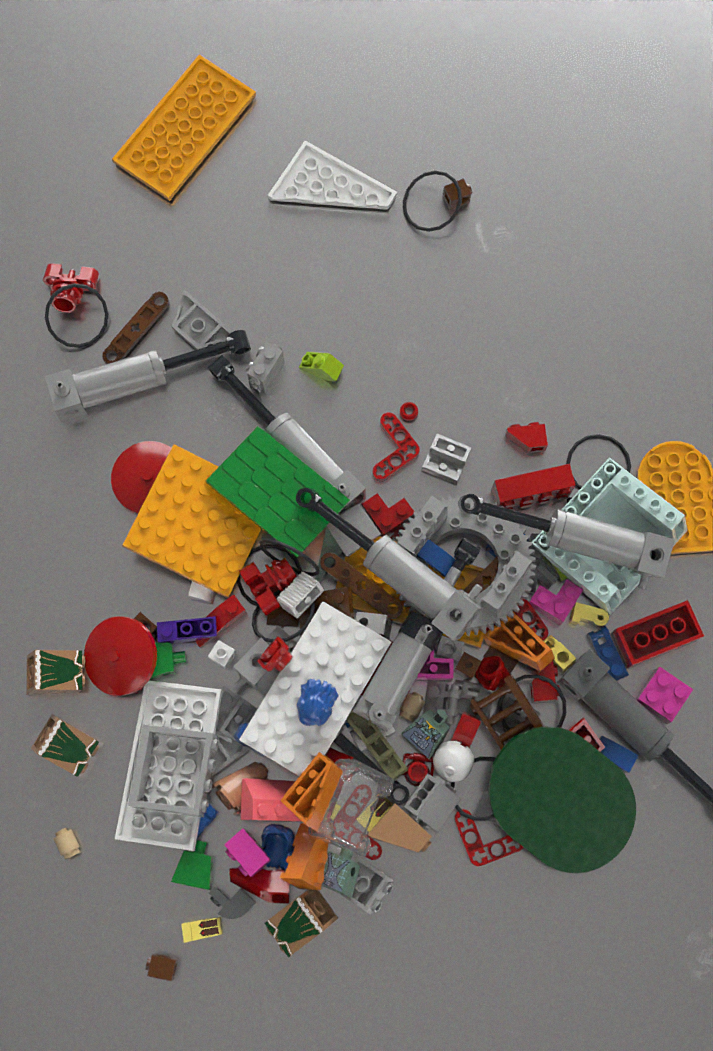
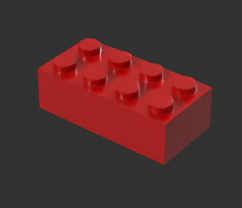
M566 464L494 480L491 492L494 503L497 502V506H504V508L513 510V508L519 506L521 509L528 508L537 502L539 504H546L555 498L557 500L567 499L576 485L571 466Z
M688 600L616 628L612 632L627 668L704 637Z

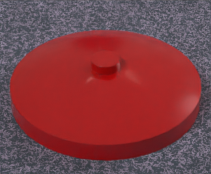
M156 441L140 442L124 450L115 461L111 472L112 489L121 505L134 514L139 513L171 450L170 446Z
M117 616L102 621L92 630L86 641L84 649L85 669L91 682L104 693L122 696L139 691L150 680L156 666L157 649L151 632L140 621L130 617Z

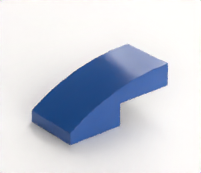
M429 539L417 554L418 558L432 566L433 570L443 577H446L456 560Z
M601 736L600 741L605 748L600 752L620 769L629 773L639 755Z

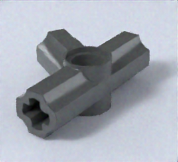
M531 533L529 542H532L539 534ZM532 545L529 549L535 551L531 556L536 557L535 561L538 566L535 570H532L535 573V577L530 578L534 583L528 586L532 588L530 593H535L538 580L549 589L560 576L542 560L543 554Z

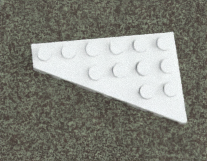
M304 141L269 192L268 199L273 201L388 210L396 198L397 192L311 143Z

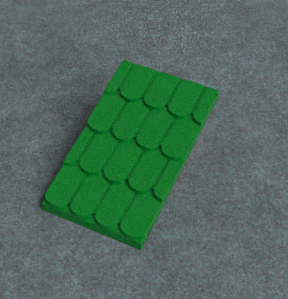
M259 426L250 433L205 481L273 539L294 547L301 552L308 547L330 522L317 512H311L307 508L299 506L296 502L297 492L302 488L316 490L322 498V502L337 514L350 501L332 484L303 463ZM307 493L304 497L306 503L311 501L310 493ZM288 550V551H289L291 554H293L296 558L299 556L298 554L294 553L293 551Z

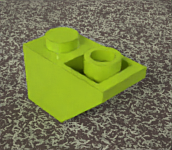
M306 352L299 366L301 370L328 381H337L344 367L330 353Z

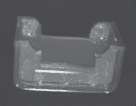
M339 759L335 764L343 770V773L318 832L309 827V835L365 857L371 848L370 838L365 836L377 802L379 798L390 795L395 779L355 759Z

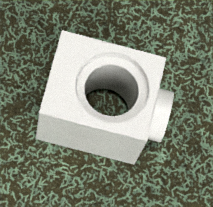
M218 640L208 657L227 670L237 652Z

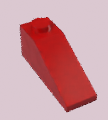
M233 594L206 617H216L217 635H219L245 616L247 612ZM215 637L195 640V642L201 648Z
M462 711L450 741L461 742L460 745L470 748L480 726L481 719Z

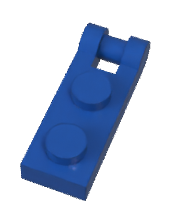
M603 626L599 628V631L587 633L596 655L610 667L608 673L616 681L629 676L608 628ZM603 637L605 643L600 645L598 639Z

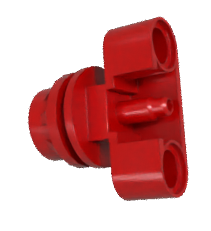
M51 263L46 267L43 282L51 287L50 296L61 287L74 283L87 285L95 290L99 272L91 267H81L79 275H75V270H70L68 274H62V264ZM77 287L63 290L54 298L51 304L60 312H73L76 306L80 304L84 291L89 290Z
M286 558L273 560L270 567L266 564L267 570L263 573L260 572L254 561L239 570V573L251 589L255 600L265 615L281 607L274 593L278 590L282 592L285 587L288 588L297 577Z

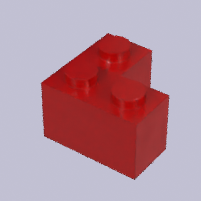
M378 493L362 503V507L381 533V537L389 536L399 527H403L404 523H408L409 517L414 519L413 513L415 511L405 498L390 508L387 507Z

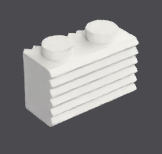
M301 572L293 580V583L280 593L277 601L284 610L298 618L320 596L324 589L319 581L305 572Z

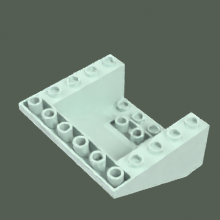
M610 457L562 508L566 512L630 530L651 532L675 539L674 545L688 531L686 518L683 513ZM541 531L532 541V545L568 577L569 580L582 588V592L597 606L605 610L608 615H611L640 582L641 575L638 572L628 570L627 567L546 545V531Z

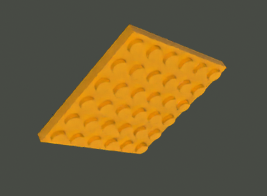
M173 444L122 547L228 598L240 574L239 570L243 568L261 528L205 482L219 466Z

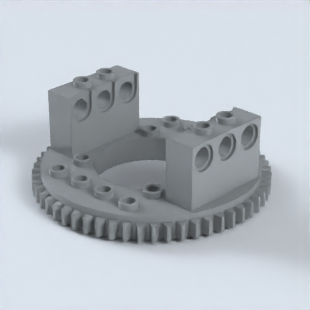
M456 494L455 499L451 495L448 496V500L441 497V501L431 495L423 508H419L420 512L413 513L414 519L409 517V524H403L405 530H399V534L402 537L396 536V542L428 567L426 562L417 557V554L428 539L437 544L444 537L454 533H471L484 539L492 547L496 557H498V571L490 586L480 592L475 598L484 608L465 632L467 636H470L471 631L478 635V630L481 629L484 634L486 633V627L493 631L494 624L497 627H501L500 621L507 623V616L510 618L514 617L512 611L519 612L517 605L523 607L524 601L522 599H528V595L525 592H531L532 588L528 585H533L534 581L530 578L535 577V573L532 570L536 569V565L531 563L535 562L536 557L531 556L535 551L529 549L532 547V542H527L530 536L524 535L526 529H520L521 524L481 513L477 516L461 512L458 507L459 494ZM467 498L464 505L470 510L473 508L474 502L472 499ZM402 595L399 597L400 601L406 600L404 603L405 608L411 606L409 612L425 614ZM456 610L455 617L460 620L461 613Z

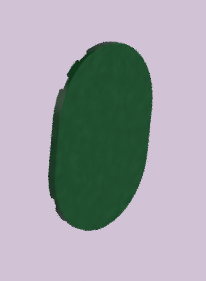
M537 727L518 734L499 752L489 774L488 800L494 818L511 838L549 867L562 872L585 873L608 864L624 849L632 834L636 820V801L633 788L623 771L584 738L564 728Z

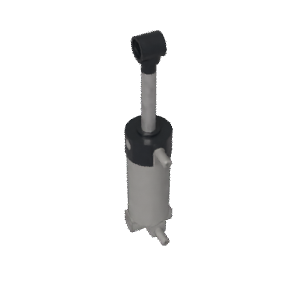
M463 537L454 551V558L456 560L444 580L454 587L465 566H469L474 562L481 548ZM413 611L409 612L363 696L360 695L352 711L366 720L370 719L371 723L385 731H388L396 720L398 709L443 634L442 631L431 623L433 619L428 615H421Z

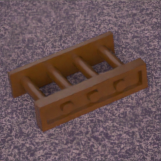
M512 674L504 677L505 683L503 687L480 701H477L473 696L470 699L471 704L469 705L475 715L479 714L501 750L505 746L504 742L529 727H544L541 719ZM507 693H513L516 698L514 704L488 719L482 708ZM518 710H524L527 715L525 720L499 736L493 725Z

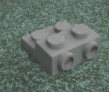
M357 855L354 862L360 866L353 895L351 898L343 896L372 915L373 912L376 913L380 910L383 896L385 894L388 895L392 891L393 879Z

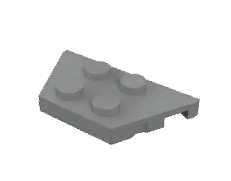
M184 290L172 329L196 350L227 341L226 338L233 331Z
M216 732L215 735L218 736L219 748L218 751H215L214 759L216 760L214 772H211V778L249 751L248 748Z

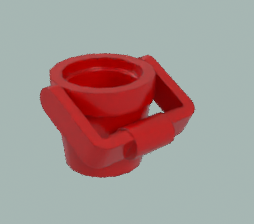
M277 636L263 652L258 663L268 672L272 671L273 668L281 672L293 656L288 652V645Z
M490 656L482 659L475 677L484 689L495 691L497 687L501 688L504 686V677L510 673L500 657Z
M405 753L402 761L404 764L406 759L413 760L406 766L408 770L402 774L406 781L416 787L420 785L427 774L433 777L434 757L432 756L428 759L422 753ZM425 761L431 762V769L424 763Z

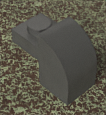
M217 886L213 887L209 892L211 895L210 900L217 907L223 906L218 914L227 919H236L245 915L256 903L242 888L231 899Z

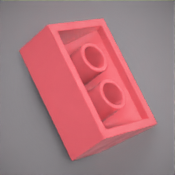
M242 778L241 820L302 822L280 801L295 781Z

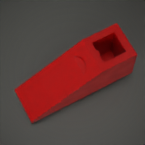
M239 868L229 869L231 883L268 903L289 904L291 884L280 879L281 873H285V870L261 869L253 877H250L249 874L245 876Z

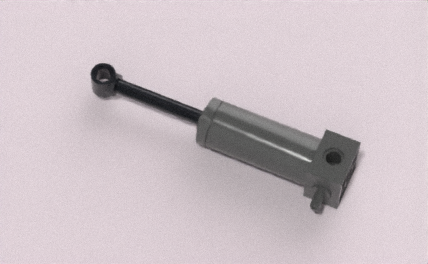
M592 650L586 651L557 682L575 700L582 699L645 760L650 762L655 757L661 756L713 805V789L669 748L674 734L608 673L610 669L608 665Z

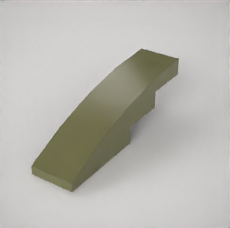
M351 710L346 719L393 782L405 773L408 768L379 728L371 723L370 719L366 720Z

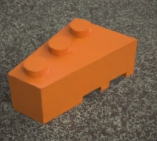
M514 612L513 618L507 616V623L500 621L501 627L495 625L493 631L489 630L483 635L488 646L538 671L543 670L555 659L551 648Z
M319 752L280 801L305 825L318 832L343 770L331 759Z
M300 823L292 844L295 847L292 856L287 857L286 862L289 864L286 872L281 873L280 879L298 889L321 890L324 881L325 863L328 859L327 850L331 840V830L321 824L317 832L304 823Z

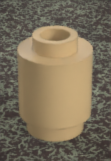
M414 691L412 694L408 693L400 708L399 716L414 722L425 704V701L422 700L424 696Z
M64 828L55 833L57 837L53 838L60 855L64 856L65 860L80 853L78 849L80 846L72 829L68 831L67 828Z

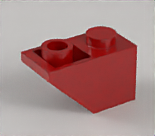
M532 422L527 426L514 424L509 426L505 432L509 440L527 453L546 451L548 442L545 424H539V422Z
M553 661L550 662L538 675L549 678L556 684L555 677H558L557 665H554ZM534 678L529 684L531 703L555 702L558 700L559 694L557 690L548 682Z

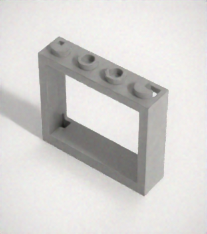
M143 724L128 806L204 817V813H206V809L209 806L207 795L212 789L211 772H214L216 766L214 755L215 751H218L219 748L218 736L207 732ZM155 734L206 740L194 808L143 801Z

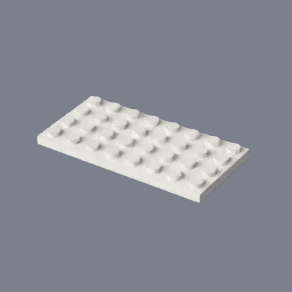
M322 602L292 651V659L277 676L239 740L300 776L319 752L326 755L389 648L391 641ZM309 679H315L316 681L320 679L321 685L324 681H327L328 684H332V687L336 688V692L339 695L331 707V716L321 726H306L299 720L296 704L301 696V684H306Z
M150 680L144 686L115 834L116 840L195 851L200 817L133 808L128 806L143 724L215 734L223 693L221 689ZM155 734L143 801L194 808L206 740Z

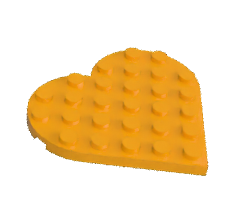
M680 441L664 442L653 447L641 460L637 471V479L685 515L688 531L673 546L671 554L713 552V468L708 458L695 449V446Z

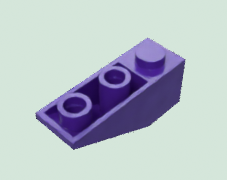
M216 617L157 622L158 642L178 644L216 637Z

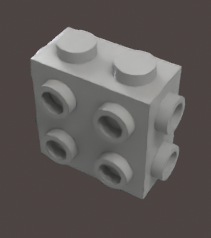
M266 342L264 347L261 346L258 349L257 358L254 362H250L246 369L250 388L257 393H267L285 364L282 348L274 343L271 345Z
M427 774L404 807L410 811L409 816L419 822L421 826L428 831L432 828L438 832L461 799L455 795L456 790L446 784V781L437 775L434 778Z

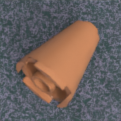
M253 762L214 782L212 788H217L218 791L215 792L217 797L228 810L233 808L236 811L233 815L238 816L241 813L242 778L267 779L268 769L261 762L259 764Z

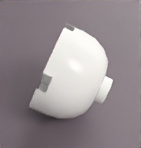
M444 742L439 745L433 758L434 769L438 776L445 781L458 782L464 780L471 772L474 764V755L470 748L460 745L461 742Z

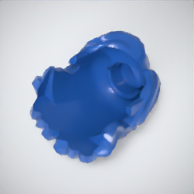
M309 679L306 684H301V696L296 706L299 720L302 724L306 726H321L328 721L332 714L331 707L339 696L336 688L332 687V684L324 681L321 685L320 679H317V681Z
M270 824L264 828L261 841L263 851L271 859L266 864L268 868L275 867V869H279L280 867L282 870L287 869L289 864L286 862L287 857L292 856L295 848L292 845L295 836L291 828L281 824Z

